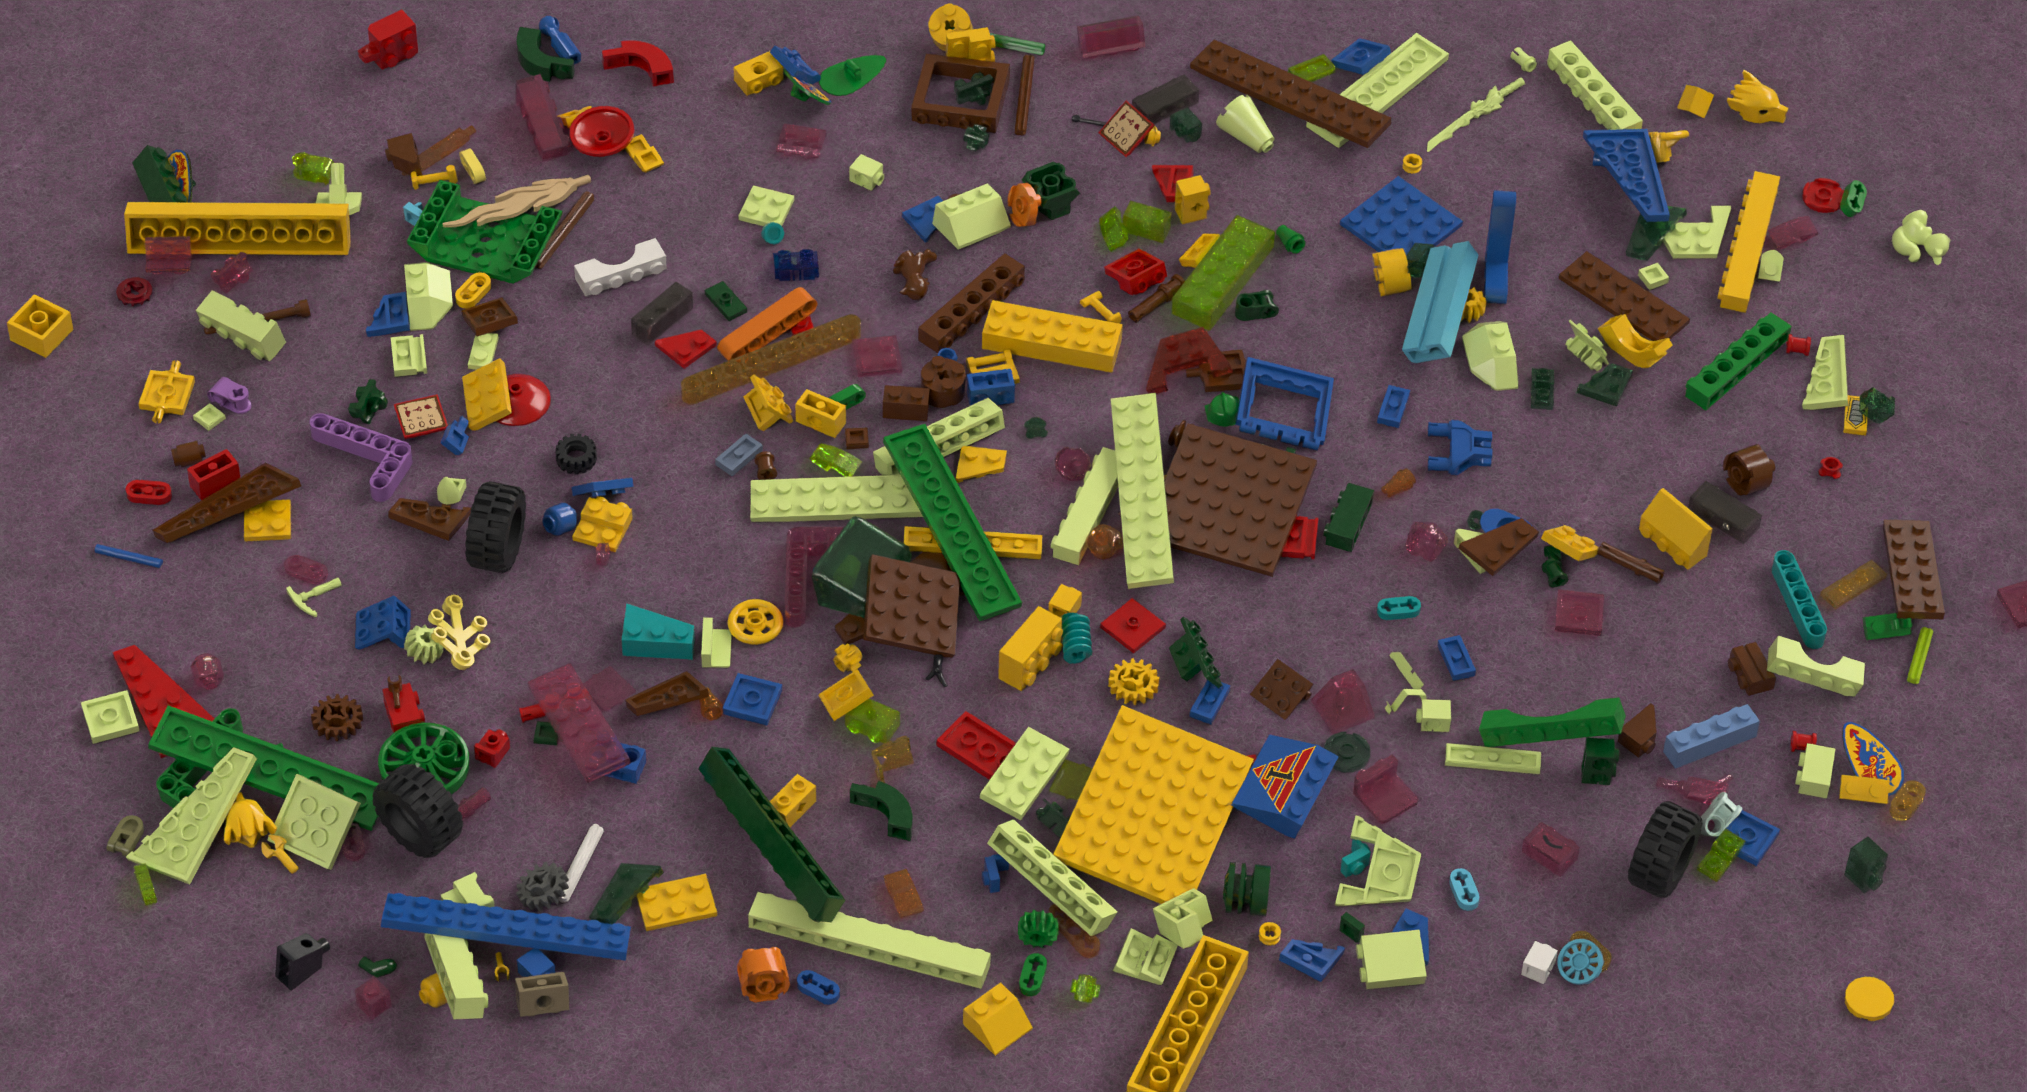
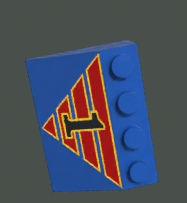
M1269 735L1231 805L1276 831L1295 839L1339 756L1319 745Z

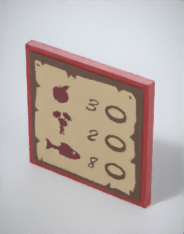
M1126 100L1098 133L1127 157L1155 125Z
M438 394L394 404L404 439L444 431L448 426Z

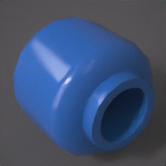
M559 503L545 510L542 523L547 532L560 536L575 528L577 513L567 503Z

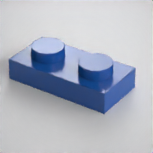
M1388 385L1377 423L1399 428L1410 397V390Z
M1460 635L1438 640L1437 646L1453 681L1475 676L1476 669Z
M1207 680L1190 710V717L1211 725L1230 692V685L1222 683L1223 686L1217 688Z

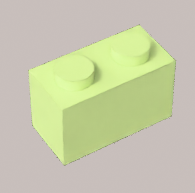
M1807 743L1805 753L1801 752L1798 766L1803 768L1802 771H1797L1795 784L1800 785L1798 793L1827 798L1835 748Z

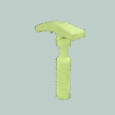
M336 578L330 582L328 581V583L326 582L314 587L307 593L302 592L300 595L296 594L290 586L286 589L297 607L307 614L317 617V612L315 610L312 611L310 607H307L302 602L307 601L312 596H319L342 585L340 579Z

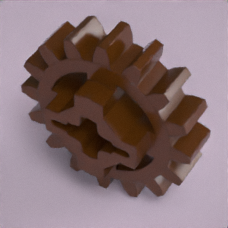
M336 694L334 699H331L328 695L326 696L327 701H318L319 707L313 706L311 721L313 730H317L319 737L325 734L326 740L334 737L335 741H338L339 737L342 736L347 740V734L350 733L355 736L356 729H361L363 712L361 705H357L356 699L349 701L348 695H345L343 699L340 698L339 694Z

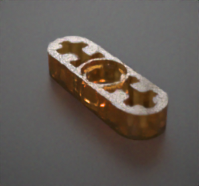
M1052 904L1049 907L1048 913H1052L1053 917L1057 918L1059 932L1081 956L1085 958L1097 956L1100 952L1099 939L1095 935L1090 936L1065 912L1064 919L1060 915L1055 916L1056 911L1058 913L1063 911L1056 904ZM1071 927H1077L1081 932L1077 935H1072L1067 930ZM1085 942L1089 946L1093 944V949L1089 947L1085 948Z

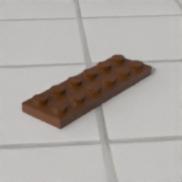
M1588 251L1559 274L1561 281L1614 316L1625 314L1632 327L1652 341L1665 338L1672 339L1690 322V318Z
M1883 520V532L1897 618L1943 620L1945 611L1930 522L1921 520Z

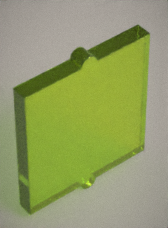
M1065 759L1049 791L1065 796V799L1071 798L1078 801L1092 768L1085 766L1084 763L1078 764Z

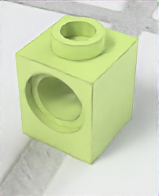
M860 154L849 167V180L872 191L876 185L880 186L884 180L883 164Z
M1422 699L1421 709L1416 711V723H1421V731H1432L1433 729V731L1449 732L1451 723L1450 700Z

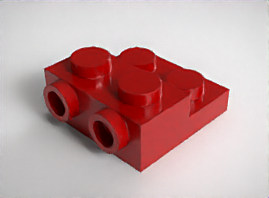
M1139 248L1104 267L1105 274L1117 280L1120 289L1132 296L1145 292L1151 285L1160 284L1168 277L1165 262Z

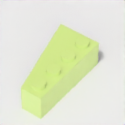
M213 290L196 309L200 318L199 322L204 327L210 328L212 326L216 328V332L221 337L232 339L235 345L241 349H249L251 354L259 360H262V358L268 361L272 360L286 343L276 321L270 319L267 322L262 314L256 312L253 315L243 305L236 307L233 300Z

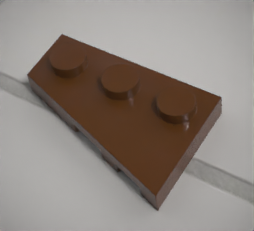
M399 498L388 511V518L450 541L469 517L471 508L463 507L462 510L452 509L451 505L442 504L441 507L430 506L426 501Z
M1520 518L1459 544L1458 549L1490 575L1494 576L1538 537L1539 531Z

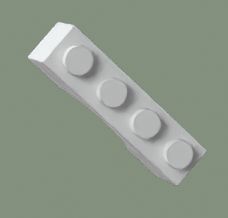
M656 238L636 244L634 255L622 264L607 265L594 258L574 265L575 279L585 296L597 295L603 290L618 288L624 283L639 281L645 276L659 274L667 269L666 255Z

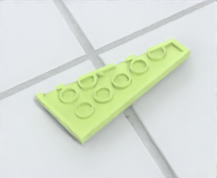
M233 747L213 768V772L204 781L201 780L195 786L197 789L189 797L185 796L159 823L160 826L150 836L147 835L141 841L143 844L134 853L131 851L126 858L141 866L190 884L257 758L253 754Z

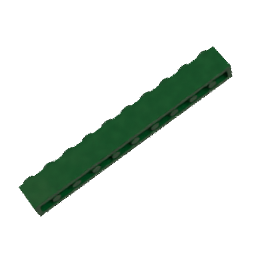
M711 747L698 768L704 776V780L711 785L716 796L724 802L727 810L737 819L739 826L747 832L750 840L760 849L761 855L769 861L774 872L782 878L785 886L792 891L797 902L805 908L809 918L815 922L832 923L846 899L731 750Z

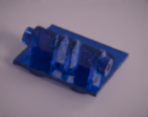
M802 249L800 252L780 250L778 253H773L775 280L779 279V282L790 281V270H792L793 281H795V270H799V281L802 280L801 270H803L804 280L819 278L817 251Z

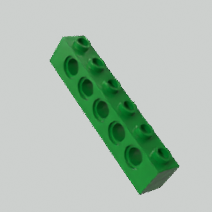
M1772 312L1766 317L1760 318L1752 329H1747L1738 341H1733L1724 353H1719L1710 365H1705L1696 377H1691L1687 381L1685 397L1704 410H1708L1787 341L1792 326Z

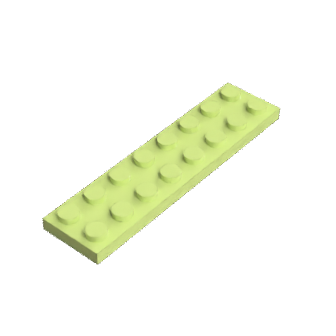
M1416 33L1340 95L1383 113L1445 63L1449 58V53ZM1307 122V128L1338 148L1349 141Z
M901 475L751 480V522L923 517Z

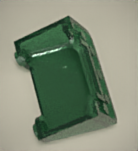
M852 517L813 569L812 581L819 606L865 618L870 556L877 555L910 562L912 554L909 546L864 518Z

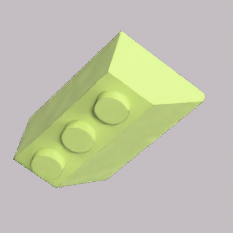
M988 183L937 203L932 222L958 250L996 235L1011 226L1001 196Z

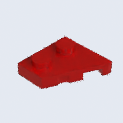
M1152 165V172L1166 202H1175L1176 181L1193 177V165Z
M701 329L658 339L655 341V346L685 369L716 347L717 341Z

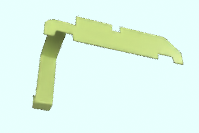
M1392 652L1389 656L1395 661L1397 667L1413 689H1403L1391 706L1387 702L1385 710L1388 714L1392 710L1396 712L1408 695H1419L1421 700L1427 698L1421 689L1424 684L1415 672L1411 673L1412 667L1401 652Z

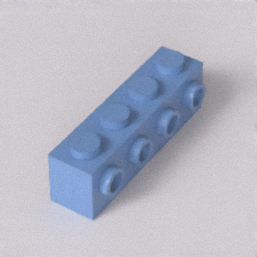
M1748 704L1734 707L1721 715H1714L1703 722L1693 723L1688 728L1671 732L1666 736L1663 752L1676 769L1756 737L1760 721Z

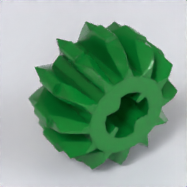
M1033 909L1032 913L1024 912V916L1020 917L1018 921L1019 939L1024 942V945L1031 944L1033 948L1036 946L1043 948L1044 945L1052 946L1053 941L1057 940L1059 932L1057 918L1053 917L1052 913H1045L1044 910L1037 912Z

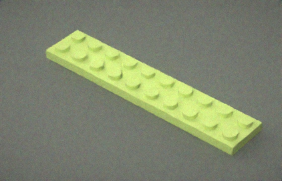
M1156 393L1112 398V420L1128 589L1174 583Z

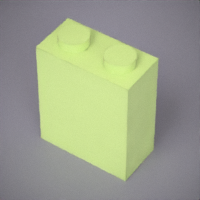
M1420 930L1361 936L1360 943L1356 945L1357 958L1362 959L1363 967L1359 969L1360 980L1365 982L1366 989L1425 984L1427 975Z

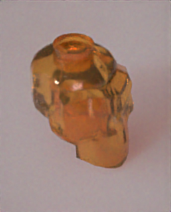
M1104 524L1095 527L1087 539L1088 548L1097 559H1109L1114 556L1117 550L1124 547L1120 531Z

